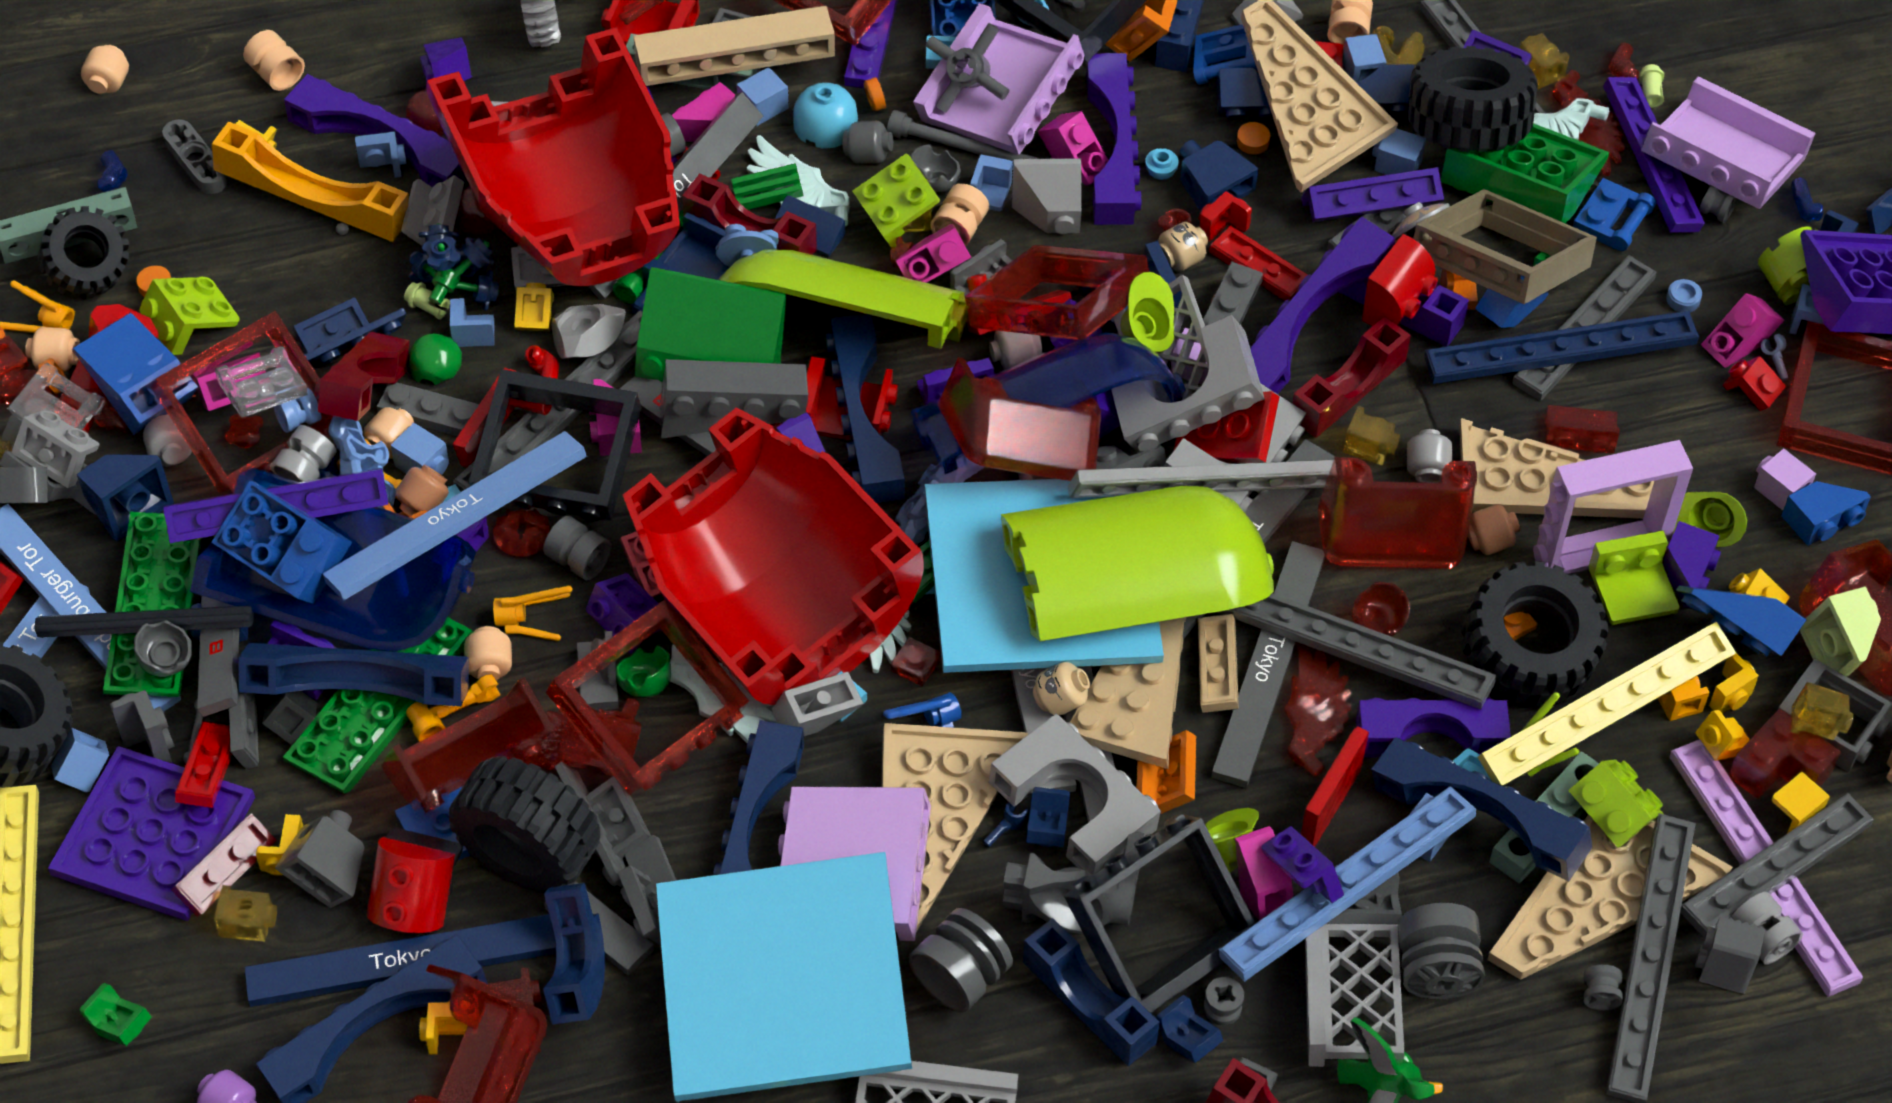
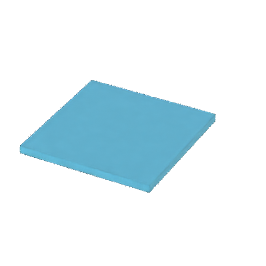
M1072 478L925 484L924 494L943 673L1051 668L1063 662H1069L1076 667L1163 663L1164 652L1159 622L1039 641L1030 633L1027 608L1022 587L1027 586L1028 582L1024 571L1016 572L1012 559L1004 550L1001 514L1107 497H1070L1068 484Z
M885 852L656 883L673 1089L676 1102L912 1069Z

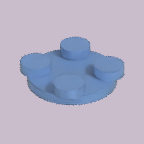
M731 224L726 227L725 236L716 246V256L723 264L731 267L738 259L761 250H777L776 245L779 242L778 233L773 230L761 232L746 231L743 225Z

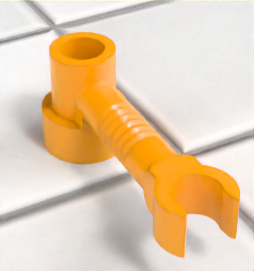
M485 675L472 684L461 706L435 705L428 708L426 704L415 702L409 706L406 714L413 724L412 731L420 744L431 745L438 742L444 736L446 728L440 719L473 703L490 702L497 699L501 694L496 688L498 683L493 675Z

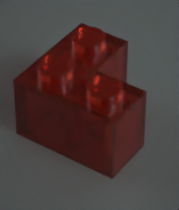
M1779 708L1736 754L1729 777L1757 799L1761 797L1779 776L1790 782L1803 772L1820 787L1832 774L1841 751Z

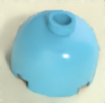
M829 82L816 83L807 87L798 96L793 109L795 133L803 142L806 143L807 139L815 142V147L833 148L842 145L844 131L848 130L852 123L858 121L856 102L850 93L838 84Z

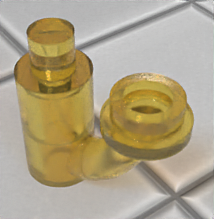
M1379 26L1371 33L1378 36L1387 62L1386 65H1416L1422 59L1425 50L1422 34L1413 32L1410 38L1404 40L1399 56H1396L1391 49L1395 38L1390 28Z

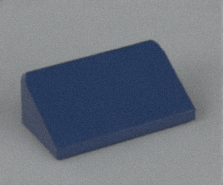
M789 195L784 199L775 218L782 217L788 211L816 223L817 250L815 252L828 258L845 236V220Z

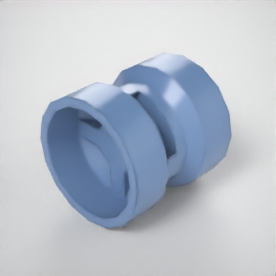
M309 388L298 391L292 398L284 396L274 400L276 417L286 433L296 430L302 423L312 424L321 420V413L318 412V402Z

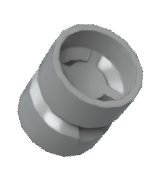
M299 425L287 441L289 449H282L271 463L270 468L283 482L291 481L298 483L315 480L320 476L318 469L326 468L337 453V450L321 433L308 426Z
M1761 892L1753 896L1732 915L1734 921L1740 920L1742 923L1747 921L1749 925L1755 923L1757 927H1764L1765 934L1759 957L1764 964H1771L1781 959L1799 943L1803 936V932L1789 916H1781L1782 908L1769 892Z

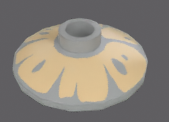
M1421 202L1412 205L1403 211L1406 218L1399 224L1392 236L1396 240L1402 234L1406 235L1414 231L1417 223L1450 207L1449 203L1433 204L1423 207Z

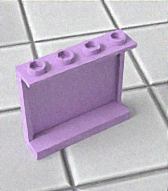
M979 3L950 48L954 51L961 48H973L988 23L996 26L999 32L983 56L990 64V76L1007 87L1009 94L1004 100H1001L981 85L973 88L963 87L947 113L941 111L936 107V104L952 81L946 70L947 61L942 58L913 103L922 122L1020 155L1026 144L1032 141L1034 132L1041 121L1049 115L1051 106L1059 94H1062L1066 89L1067 82L1074 71L1082 65L1085 55L1078 35L1073 34L1069 42L1065 43L995 20L991 8ZM967 64L966 68H963V72L968 73L970 76L973 69Z
M1698 77L1693 82L1687 99L1661 125L1655 122L1651 124L1641 151L1760 209L1805 160L1816 133Z
M792 787L790 801H785L783 808L786 831L785 834H781L779 837L778 848L779 855L782 857L781 866L885 852L895 930L900 941H915L931 805L925 788Z

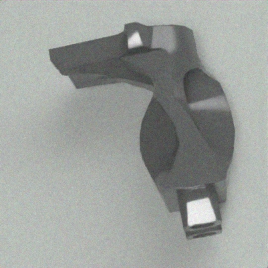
M1135 832L1129 834L1123 854L1135 848L1134 843L1143 837L1144 833ZM1030 853L1028 866L1007 863L1003 881V889L1005 890L1002 907L1021 910L1022 922L1024 923L1040 918L1048 922L1054 918L1067 932L1083 934L1064 895L1074 889L1073 885L1077 880L1090 875V873L1075 867L1053 871L1036 854ZM1139 869L1091 901L1103 926L1112 923L1129 925Z

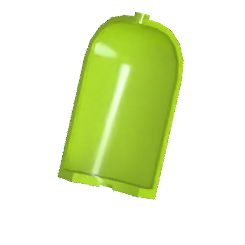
M761 250L738 259L718 279L777 291L927 328L928 346L939 349L942 348L946 339L960 341L967 323L966 319L969 318L968 297L964 296L965 292L794 250Z
M1176 486L1001 514L1004 550L1012 559L1016 572L1024 571L1028 585L1023 586L1022 591L1027 608L1030 633L1039 641L1225 611L1248 606L1267 599L1274 592L1272 579L1274 571L1271 555L1267 554L1257 528L1233 499L1209 487Z

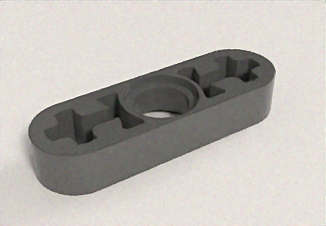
M181 119L168 122L162 131L165 145L196 186L206 194H216L224 190L228 183L227 176L214 171L212 151L192 125ZM178 134L180 137H185L186 142L183 145L182 141L177 136ZM199 152L203 154V157L196 161L186 159L191 153ZM208 169L209 174L214 179H211L209 176L206 177L204 171Z

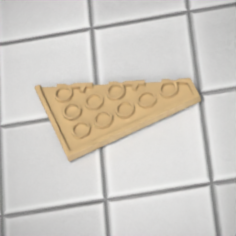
M1258 0L1243 9L1241 15L1242 24L1295 186L1300 192H1303L1396 131L1398 123L1272 0Z
M884 723L881 787L925 788L931 805L916 932L999 793L989 783L991 763L1025 738L1028 733Z
M1588 814L1583 822L1590 827L1593 848L1569 882L1552 873L1547 872L1490 951L1488 960L1521 980L1637 924L1655 822L1647 824L1621 848H1617ZM1692 844L1682 901L1702 892L1730 873L1732 867Z

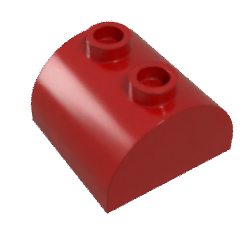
M1402 234L1369 276L1362 317L1363 322L1373 326L1385 316L1398 325L1404 316L1412 319L1416 315L1421 301L1418 300L1421 294L1429 297L1433 293L1438 282V278L1434 277L1436 272L1435 264L1431 255L1419 242Z
M385 837L380 838L376 851L367 918L381 927L408 933H428L444 926L455 854Z

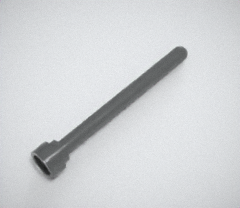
M893 110L887 126V132H891L895 138L900 139L901 136L908 137V135H912L974 154L1013 161V165L1014 159H1038L1022 153L1017 155L974 139L912 122V118L907 117V113Z

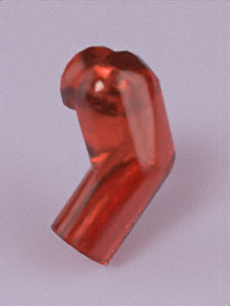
M1620 43L1609 63V69L1616 77H1636L1638 79L1639 71L1634 68L1635 65L1629 60L1634 50L1628 43Z

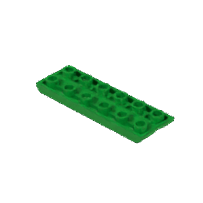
M130 512L115 612L191 608L194 599L202 538L200 540L191 539L170 543L164 513ZM184 630L189 635V630ZM137 633L112 634L103 688L104 694L127 695L146 690L147 694L151 696H180L184 670L167 677L150 675L140 667L134 656V637Z
M412 599L370 651L460 656L464 651L465 639L473 631ZM338 689L286 752L283 760L313 775L336 790L348 793L409 718L406 711L409 706L417 701L376 691Z

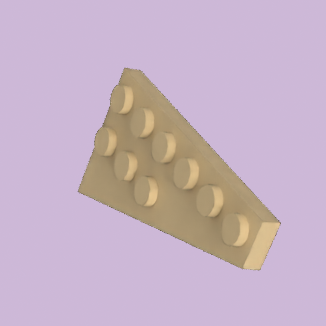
M1461 418L1459 433L1463 511L1476 512L1500 504L1506 509L1507 513L1514 511V513L1545 514L1544 506L1548 503L1550 484L1553 483L1556 468L1585 460L1580 459L1578 453L1528 438L1520 441L1504 436V431L1491 427L1490 431L1474 427L1472 426V421ZM1654 481L1576 498L1571 516L1643 518Z
M1186 617L1159 621L1164 652L1163 663L1101 666L1088 689V698L1085 704L1078 707L1070 721L1078 729L1080 736L1091 746L1168 769L1169 746L1172 741V721L1176 707L1180 655L1183 649V629Z

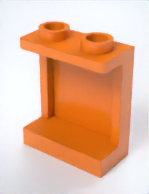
M1147 0L1105 45L1116 53H1127V60L1129 62L1169 32L1178 0Z

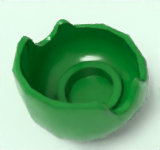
M426 334L418 338L410 349L407 370L417 382L427 379L438 385L441 381L453 378L460 370L462 352L459 345L453 339L440 334Z
M656 646L653 653H646L641 648H638L631 657L623 659L616 666V680L619 688L634 697L644 698L659 695L670 683V653L661 646Z

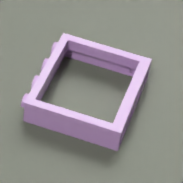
M1680 440L1558 466L1553 483L1550 484L1548 503L1544 506L1545 514L1542 524L1539 525L1537 545L1533 549L1535 561L1545 562V567L1553 568L1554 564L1565 568L1563 572L1566 574L1589 569L1588 566L1595 543L1664 531L1668 547L1693 471V466ZM1654 481L1643 520L1565 538L1576 498Z

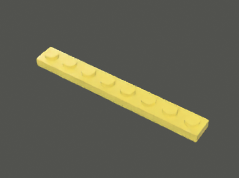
M1715 622L1478 756V759L1492 782L1504 786L1728 659L1736 652L1718 623Z
M36 785L0 788V1064L30 1061L39 791Z

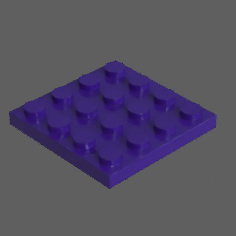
M118 746L48 867L50 875L189 921L192 911L171 889L244 820L255 799L254 791L223 780L213 808L176 803L175 791L184 767Z

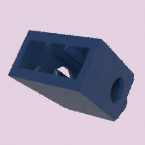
M1190 140L1181 147L1180 155L1184 158L1181 168V183L1200 211L1208 203L1212 204L1225 191L1241 199L1256 190L1258 168L1224 142L1215 141L1201 148L1194 140Z

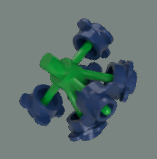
M440 223L428 226V232H419L418 236L425 238V243L422 246L424 253L416 251L410 255L409 262L412 264V272L409 274L410 280L415 283H420L421 281L425 283L432 282L435 287L428 299L437 305H441L446 294L453 293L455 288L473 291V302L483 303V310L487 311L489 302H495L499 294V283L493 281V271L488 270L487 276L477 275L474 284L459 282L460 275L463 277H473L478 270L485 271L489 263H495L494 259L490 256L493 250L489 242H485L480 237L477 240L467 237L463 247L457 249L455 248L456 241L453 238L459 237V232L449 231L448 225Z

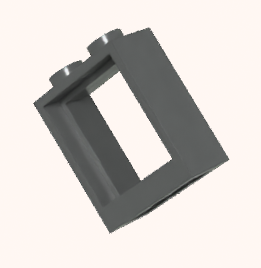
M1814 658L1779 706L1771 727L1849 773L1857 761L1862 764L1865 762L1874 747V744L1870 743L1874 736L1881 739L1892 720L1887 715L1892 703ZM1815 692L1869 723L1854 745L1849 744L1799 714Z

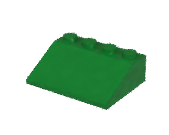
M1533 123V127L1527 136L1512 147L1507 145L1502 150L1495 151L1490 149L1487 152H1478L1477 150L1463 152L1457 148L1447 149L1441 182L1451 185L1458 191H1466L1471 194L1485 189L1566 223L1575 214L1607 161L1609 152ZM1486 200V202L1493 203L1492 200Z
M651 267L637 342L635 376L663 382L666 359L781 364L786 294Z

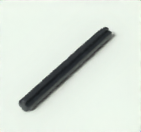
M245 605L50 615L36 617L34 629L37 637L45 638L137 633L145 623L155 624L164 620L184 630L241 628L253 625L254 613L251 606Z

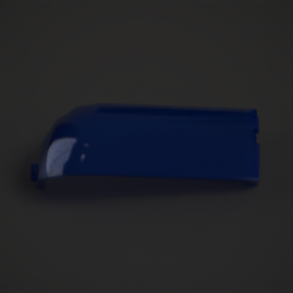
M1103 332L1074 339L911 410V419L925 450L931 449L946 475L958 469L956 456L1110 389L1134 381L1156 380L1161 382L1171 403L1181 401L1182 393L1186 389L1179 373L1172 374L1160 355L1134 337Z
M250 468L239 474L234 494L243 492L250 480L263 488L298 482L256 468ZM379 507L315 518L352 542L340 563L414 520V518ZM454 535L344 601L326 584L315 603L312 604L294 597L211 542L209 547L197 557L190 592L233 606L249 605L255 613L361 647L397 652L423 644L447 623L457 607L463 592L468 594L473 586L475 573L471 572L476 551L469 542Z

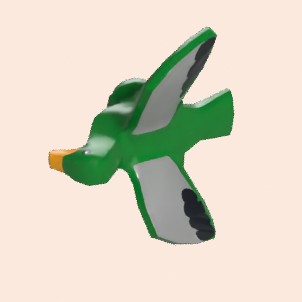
M1357 1017L1350 1021L1358 1041L1369 1058L1368 1062H1360L1354 1059H1338L1337 1073L1339 1083L1359 1084L1368 1091L1366 1103H1398L1405 1095L1412 1100H1423L1442 1092V1083L1422 1080L1419 1068L1413 1064L1412 1059L1405 1051L1404 1059H1395L1389 1044L1368 1024Z

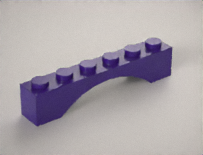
M1096 53L1087 62V100L1107 120L1115 140L1112 156L1105 167L1094 177V225H1134L1135 211H1141V191H1135V186H1139L1140 168L1139 166H1133V160H1138V140H1132V135H1136L1137 120L1136 116H1130V111L1135 110V91H1129V86H1133L1134 73L1133 67H1127V53Z
M307 74L284 99L288 121L314 134L334 132L364 136L395 132L397 145L404 144L405 157L416 169L420 179L432 188L437 183H442L453 175L464 181V183L467 181L448 140L440 137L433 131H427L412 124L406 118L397 117L378 105H372L361 100L353 93L344 92L325 80H319Z
M1362 216L1355 225L1350 224L1345 229L1340 243L1334 250L1330 249L1323 255L1318 269L1313 275L1309 274L1302 280L1297 294L1291 301L1286 300L1277 312V317L1271 325H1266L1259 331L1256 342L1250 349L1262 385L1276 394L1280 393L1291 379V359L1294 345L1302 327L1311 314L1325 300L1340 290L1368 280L1369 276L1395 245V238Z

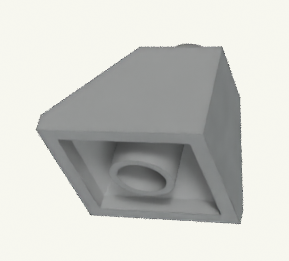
M1014 159L1012 208L1046 233H1080L1081 159Z

